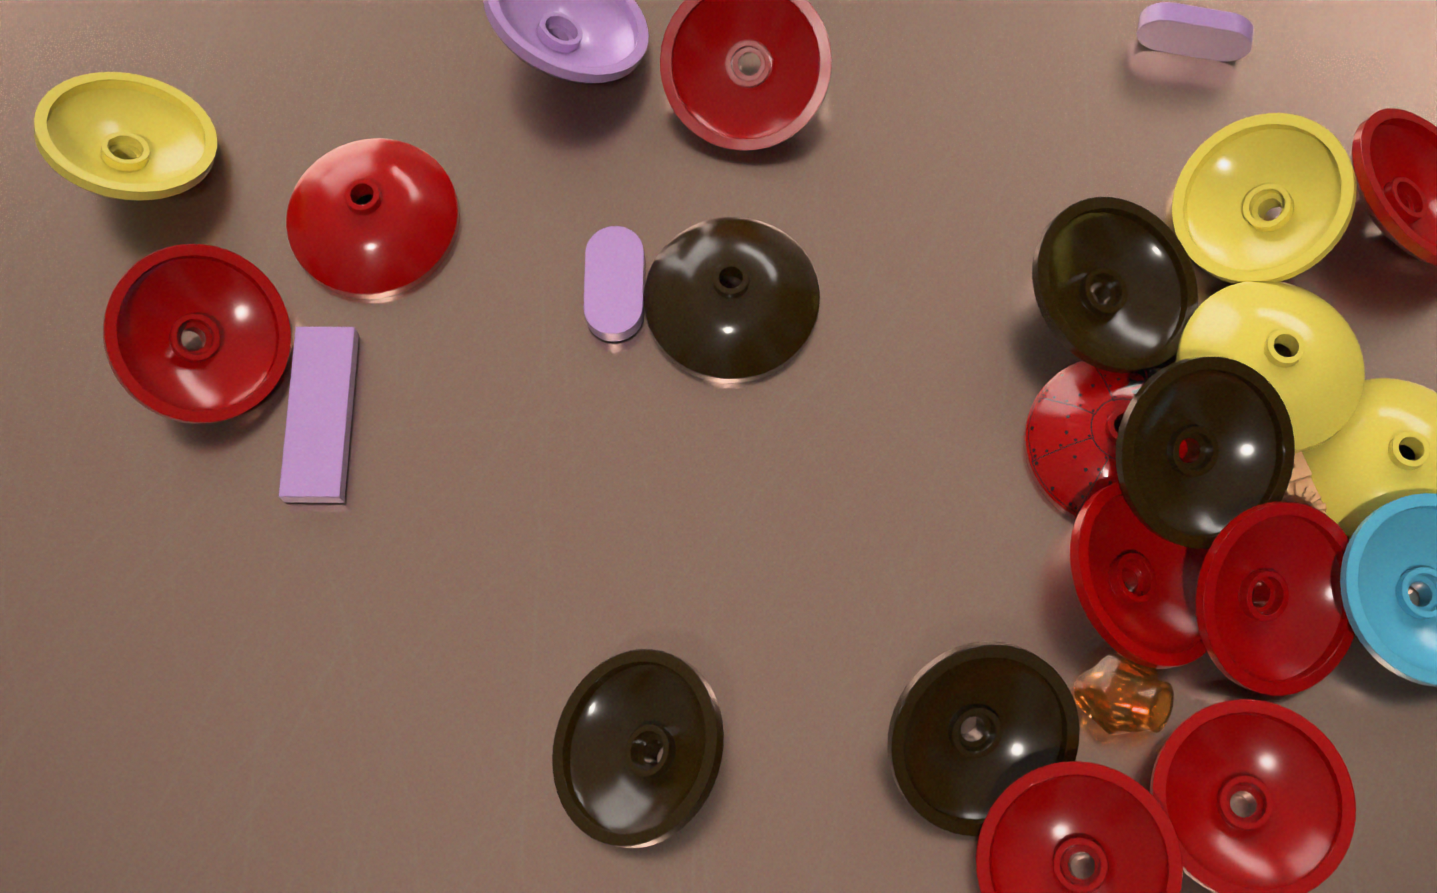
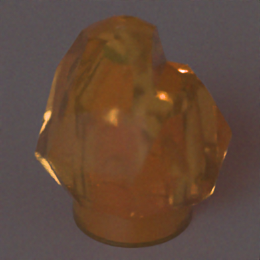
M1107 655L1094 667L1080 674L1074 686L1076 704L1109 735L1144 732L1145 730L1158 733L1166 726L1173 708L1174 691L1172 685L1169 682L1159 680L1155 668L1139 665L1123 656Z

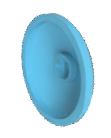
M1423 493L1401 497L1373 511L1360 523L1352 534L1343 556L1340 587L1348 621L1365 649L1380 664L1396 675L1411 682L1437 687V494ZM1410 586L1419 594L1420 601L1418 606L1414 605L1410 600L1408 594Z

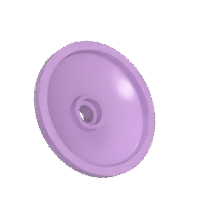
M483 0L487 18L507 48L536 70L561 80L590 84L620 79L631 73L639 65L647 49L648 27L645 17L635 0Z

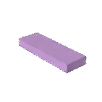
M296 327L279 488V497L284 503H344L359 342V334L355 327Z

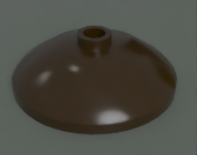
M1114 197L1088 198L1070 205L1056 215L1048 223L1038 239L1032 262V283L1037 305L1054 336L1072 354L1091 366L1105 371L1136 373L1151 369L1167 361L1177 353L1181 334L1187 322L1198 308V287L1194 269L1187 252L1177 236L1160 218L1142 206L1124 199ZM1091 292L1096 295L1098 302L1094 299Z
M716 218L698 223L682 231L671 239L657 255L645 283L644 308L646 320L653 339L668 359L684 371L696 377L719 383L754 381L784 368L800 354L808 343L815 329L819 314L820 290L814 267L804 250L790 236L778 228L749 218ZM734 276L739 278L742 283L736 288H726L721 284V281L726 277Z
M1204 356L1180 360L1161 369L1149 378L1134 395L1123 415L1116 442V469L1121 491L1138 520L1158 537L1184 547L1209 549L1222 529L1239 514L1260 504L1282 501L1288 488L1294 465L1295 444L1293 427L1286 406L1278 392L1264 376L1253 368L1236 360L1223 357ZM1185 440L1188 445V452L1181 460L1179 457V447L1181 442Z
M996 641L968 643L955 647L926 664L907 684L897 701L889 725L887 745L889 764L895 783L907 802L933 825L955 834L979 836L990 808L1013 782L1037 768L1053 763L1076 760L1080 735L1077 707L1067 684L1058 672L1042 658L1027 649ZM969 717H976V725L973 730L961 734L962 723Z
M635 649L619 653L600 663L583 678L569 697L562 711L555 732L552 754L553 776L558 797L567 815L580 830L591 838L605 844L624 848H641L654 845L673 836L695 817L714 787L724 747L722 715L711 686L704 676L687 661L655 649ZM663 747L662 757L657 762L658 752Z

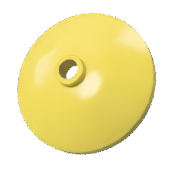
M98 72L73 77L48 91L39 102L35 111L34 138L44 160L68 181L84 190L103 197L123 201H151L171 197L199 184L210 172L215 161L217 134L210 117L204 109L177 88L150 77L122 72Z
M1266 113L1246 117L1214 133L1197 148L1185 164L1173 195L1172 217L1174 229L1189 257L1202 270L1220 280L1233 284L1241 282H1281L1313 267L1339 242L1350 223L1355 208L1357 196L1356 176L1352 162L1340 141L1317 122L1302 116L1286 113ZM1274 207L1282 208L1280 215L1276 219L1264 220L1265 214Z
M1241 282L1221 289L1206 299L1195 310L1187 322L1178 344L1176 362L1192 357H1223L1246 364L1264 376L1278 392L1286 406L1293 427L1295 453L1310 450L1333 437L1350 420L1362 396L1365 380L1363 355L1357 338L1349 324L1324 299L1290 283ZM1274 344L1285 345L1291 351L1292 357L1279 355L1274 348Z
M1376 378L1364 380L1360 402L1350 420L1329 440L1317 447L1302 452L1311 470V479L1322 497V502L1326 503V514L1338 524L1349 540L1360 523L1379 507L1413 494H1437V393L1435 391L1400 379ZM1399 445L1410 447L1415 453V460L1412 461L1404 458L1399 451Z

